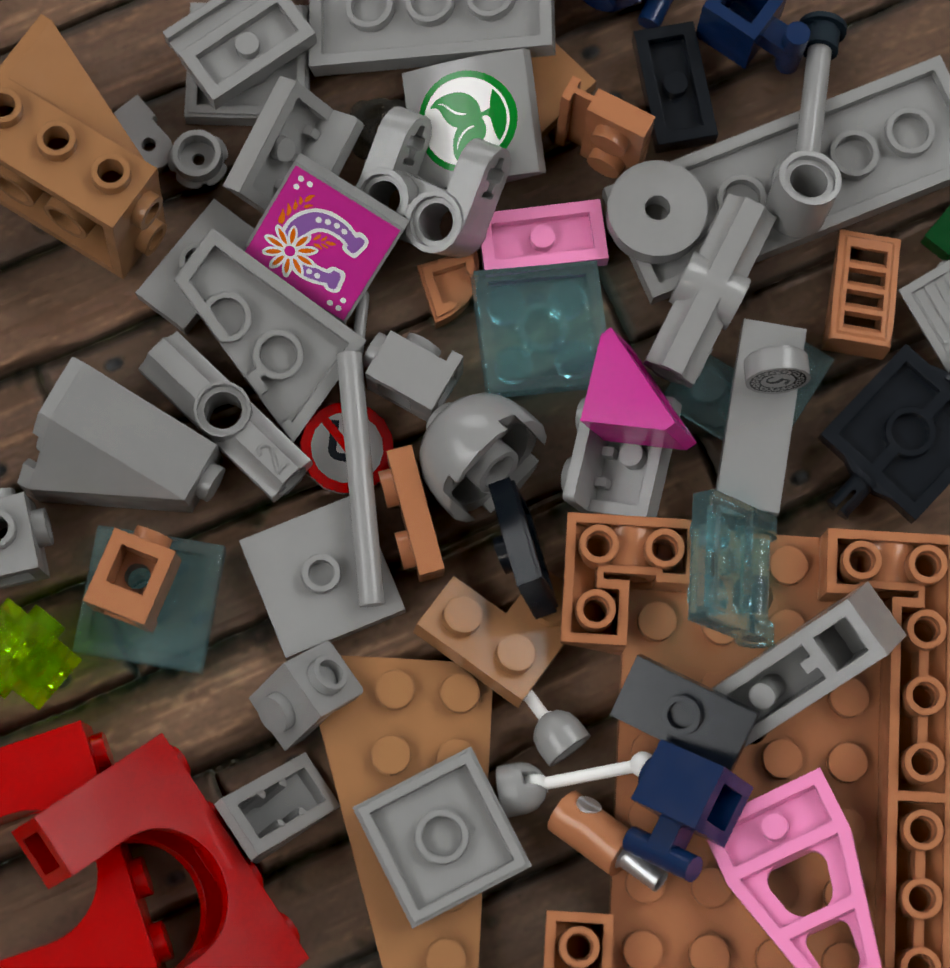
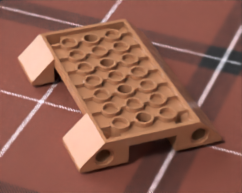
M567 512L560 643L620 655L619 693L636 656L639 654L645 655L712 688L868 581L907 636L886 657L766 733L758 743L746 746L737 761L733 773L754 787L748 801H751L817 768H821L853 833L882 967L950 968V535L828 528L820 537L697 530L698 520ZM744 582H755L763 586L769 595L767 611L756 616L742 612L735 602L737 586ZM618 719L616 763L629 761L634 754L640 751L649 752L653 755L660 740ZM633 773L615 777L613 817L629 829L637 826L652 833L659 816L631 799L638 785L639 777ZM694 833L686 850L701 857L703 866L700 875L693 882H688L668 872V877L663 886L654 892L622 869L616 875L610 876L609 914L546 910L543 968H794V966L728 887L706 839ZM811 852L771 871L769 874L768 884L770 890L783 906L796 916L805 917L828 906L831 901L833 887L827 861L818 853ZM840 921L807 937V947L820 968L859 967L860 956L850 927L845 922Z

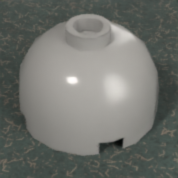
M487 392L461 397L452 403H444L430 415L426 423V432L421 442L418 465L423 481L435 500L454 519L470 522L475 519L468 512L480 506H483L490 513L495 511L489 484L510 477L511 481L514 480L520 490L539 462L531 454L536 438L545 445L547 435L543 424L514 401L501 395Z

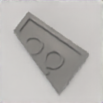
M213 228L210 229L174 279L190 304L282 431L292 442L296 440L339 380L336 355L344 351H360L367 341Z

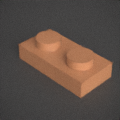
M412 445L388 450L386 453L389 469L378 471L387 509L399 506L405 530L394 533L403 569L416 567L419 582L444 576L445 568Z

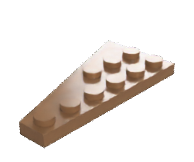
M340 655L363 687V693L356 700L333 712L319 726L382 968H479L482 893L412 929L352 807L470 746L488 779L493 690L453 661Z

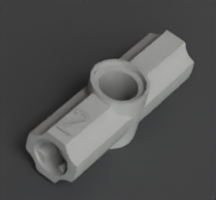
M728 194L720 205L699 252H693L668 301L672 303V306L643 362V365L651 369L657 376L673 384H680L688 388H692L700 377L721 329L726 330L749 288L751 279L747 277L777 219L766 209V206L748 197H739Z
M178 331L168 337H163L147 353L145 360L138 368L139 372L189 419L205 438L217 444L219 450L274 503L282 496L287 495L303 479L306 472L313 465L312 460L250 401L243 388L230 382ZM221 405H236L242 409L241 418L230 428L219 429L209 424L212 413Z

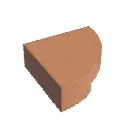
M477 251L470 256L462 258L447 256L417 265V273L435 329L456 319L471 302L479 278Z

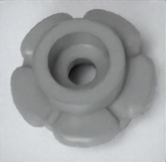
M189 130L181 134L170 148L168 166L171 171L176 172L177 181L186 188L199 189L203 184L213 186L221 181L226 174L227 166L224 163L228 158V150L225 143L217 136H213L204 130ZM196 156L204 157V162L201 165H195L193 159Z

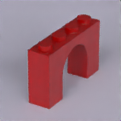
M79 720L0 747V826L24 817L39 814L112 766L114 759L104 732L101 731L94 734L90 725ZM126 843L115 846L96 860V892L89 910L80 923L68 934L56 941L0 960V968H167L165 962L174 959V952L163 921L153 923L145 897L154 895V888L143 857L133 859L129 845Z
M163 733L143 744L11 832L48 890L72 877L115 846L121 844H149L166 851L177 859L187 870L197 889L201 916L198 934L192 948L174 968H298L309 959L300 944V935L295 924L289 917L278 911L263 888L264 882L259 869L250 859L242 856L227 833L225 820L215 805L205 799L191 778V770L187 759L178 748L169 744Z

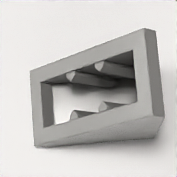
M306 752L224 796L214 804L249 859L256 864L340 807V803Z

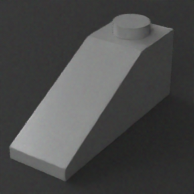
M867 581L712 687V689L760 712L745 744L746 747L886 657L907 635Z

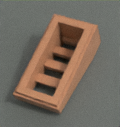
M839 230L821 350L883 360L890 351L895 316L901 239ZM851 248L883 253V264L850 259ZM853 272L881 277L880 286L849 281L848 273ZM846 294L878 299L877 307L846 302ZM844 315L875 320L874 329L844 324Z

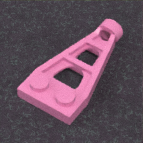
M817 768L748 801L725 848L706 840L728 887L794 968H820L807 947V937L840 921L845 922L850 927L860 956L858 968H883L853 833L821 768ZM811 852L822 855L827 861L833 887L832 898L828 906L805 917L796 916L790 913L770 890L768 884L769 874L779 867Z

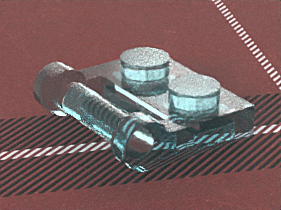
M716 489L693 493L692 522L690 525V579L687 590L688 620L735 638V643L742 647L767 648L773 646L775 624L768 620L770 542L777 539V518Z

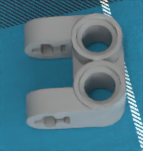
M402 106L393 107L387 112L378 127L361 176L355 187L389 207V199L392 193L398 189L400 202L396 212L410 220L399 239L414 245L423 252L455 258L470 256L481 247L486 238L489 224L510 170L511 157L509 151L480 138L471 140L461 152L448 187L444 189L417 176L431 139L432 126L430 119ZM450 210L453 218L452 229L443 238L440 231V223L444 214Z

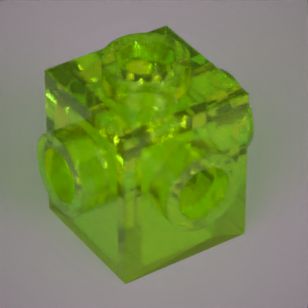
M9 597L0 606V696L6 699L12 691H15L37 710H40L82 659L58 639L66 630L63 625L38 604H35L27 613Z

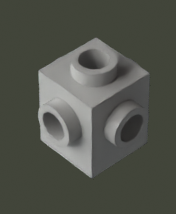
M0 488V590L50 578L44 547L53 545L54 539L46 509H36L34 502L24 492L15 493L14 488Z

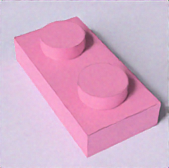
M600 199L495 211L489 224L486 238L480 247L484 279L491 280L606 266L609 255Z

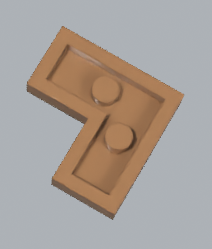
M548 571L559 607H556L557 612L536 620L522 594L519 595L507 613H505L453 576L417 622L413 633L519 708L565 645L560 643L563 581Z

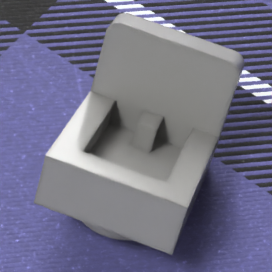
M324 641L284 662L248 699L257 710L263 725L272 732L283 750L286 751L302 742L333 712L356 700L363 693V687L333 644L329 641Z

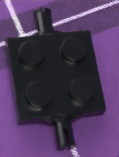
M907 344L897 352L818 437L826 447L844 462L851 475L841 488L826 501L828 506L834 511L850 493L853 495L838 511L837 515L847 520L849 515L871 493L876 497L886 500L912 524L950 484V372L948 373L945 370L929 365Z

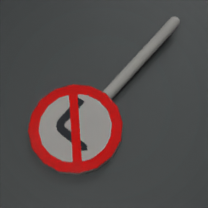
M367 290L356 306L353 330L364 339L370 298ZM364 345L360 349V352H362V360L364 353ZM333 403L317 411L306 424L300 441V450L313 462V465L307 471L311 479L325 490L346 495L349 494L341 403ZM367 407L374 486H376L380 481L378 471L389 469L386 451L394 449L393 438L384 419L370 407Z

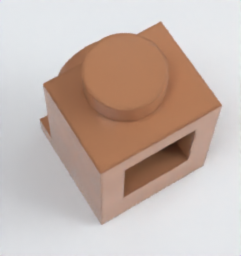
M139 525L136 526L133 534L114 527L83 601L93 611L153 634L158 624L157 618L182 562L177 552L170 549L173 540L157 531ZM138 568L148 569L151 577L147 586L142 589L131 588L128 579L132 571Z

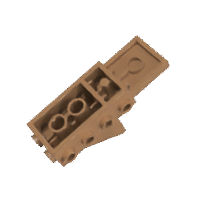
M41 14L0 65V204L124 279L142 254L149 256L157 249L167 230L158 169L144 160L53 21Z

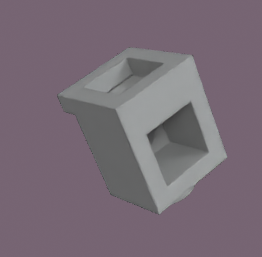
M390 330L388 335L379 332L370 343L362 360L363 366L368 368L365 372L367 389L427 422L430 415L439 406L446 403L463 374L464 356L452 350L447 360L439 357L441 350L420 335L409 333L407 338H404Z

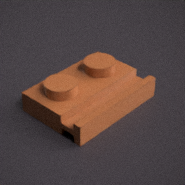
M572 76L561 96L555 143L564 146L568 139L580 145L579 155L587 158L586 161L592 169L609 178H618L630 167L645 162L656 116L599 88L593 96L580 89L581 79Z

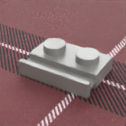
M210 0L162 31L168 46L180 58L182 65L215 110L317 43L315 31L291 0Z

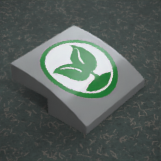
M522 48L477 55L402 73L406 108L430 119L432 126L429 146L417 176L427 182L447 189L461 152L475 138L483 139L509 151L511 163L506 183L546 173L531 52L529 49Z

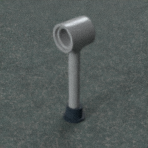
M827 11L811 12L799 20V22H803L809 27L811 35L803 54L806 58L796 148L795 152L787 156L782 162L765 201L766 209L777 217L773 228L786 236L794 238L808 237L821 229L842 185V177L837 165L829 157L820 153L831 60L838 55L839 43L846 37L847 24L844 19L835 13ZM797 192H801L807 195L808 197L802 196Z

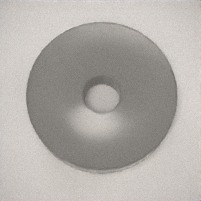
M650 160L638 163L624 171L610 190L606 207V224L609 234L615 244L625 254L638 261L660 264L677 260L692 250L702 235L708 215L706 194L697 178L678 164L663 160ZM652 204H658L666 209L668 215L664 219L655 220L647 215L645 209Z

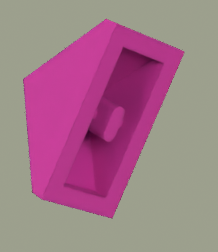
M611 327L602 333L580 421L604 441L688 450L697 443L645 365H643L635 350Z

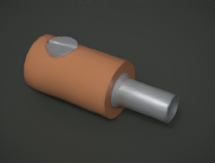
M574 790L565 795L553 810L547 824L548 830L607 874L614 876L624 869L654 892L663 886L668 877V872L623 849V839L629 828L604 811L598 801L591 797L583 796L577 790Z

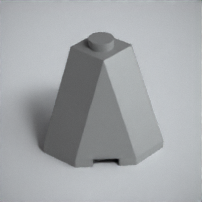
M72 356L36 418L32 433L38 436L36 448L40 452L37 462L28 458L23 463L17 484L30 497L39 502L192 513L200 499L208 502L220 486L225 474V468L220 466L224 458L217 444Z

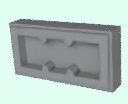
M215 199L211 201L135 292L139 300L186 335L201 317L175 283V277L211 228L242 250L254 231L252 226Z

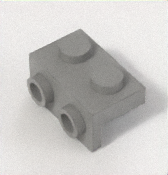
M279 76L223 187L264 214L300 153L339 176L363 130L364 124L355 116L333 110L298 81Z
M666 396L680 417L682 404L674 397ZM586 397L582 398L576 410L577 436L572 457H569L564 463L561 474L563 500L580 513L657 517L672 449L604 441L580 421Z

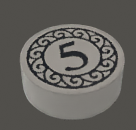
M776 345L764 347L750 353L743 362L746 387L754 392L767 394L789 392L805 386L811 379L808 354L795 346Z

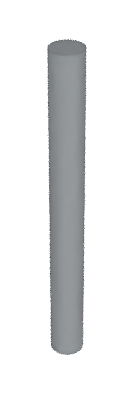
M344 351L336 356L359 607H376L385 605L362 352Z

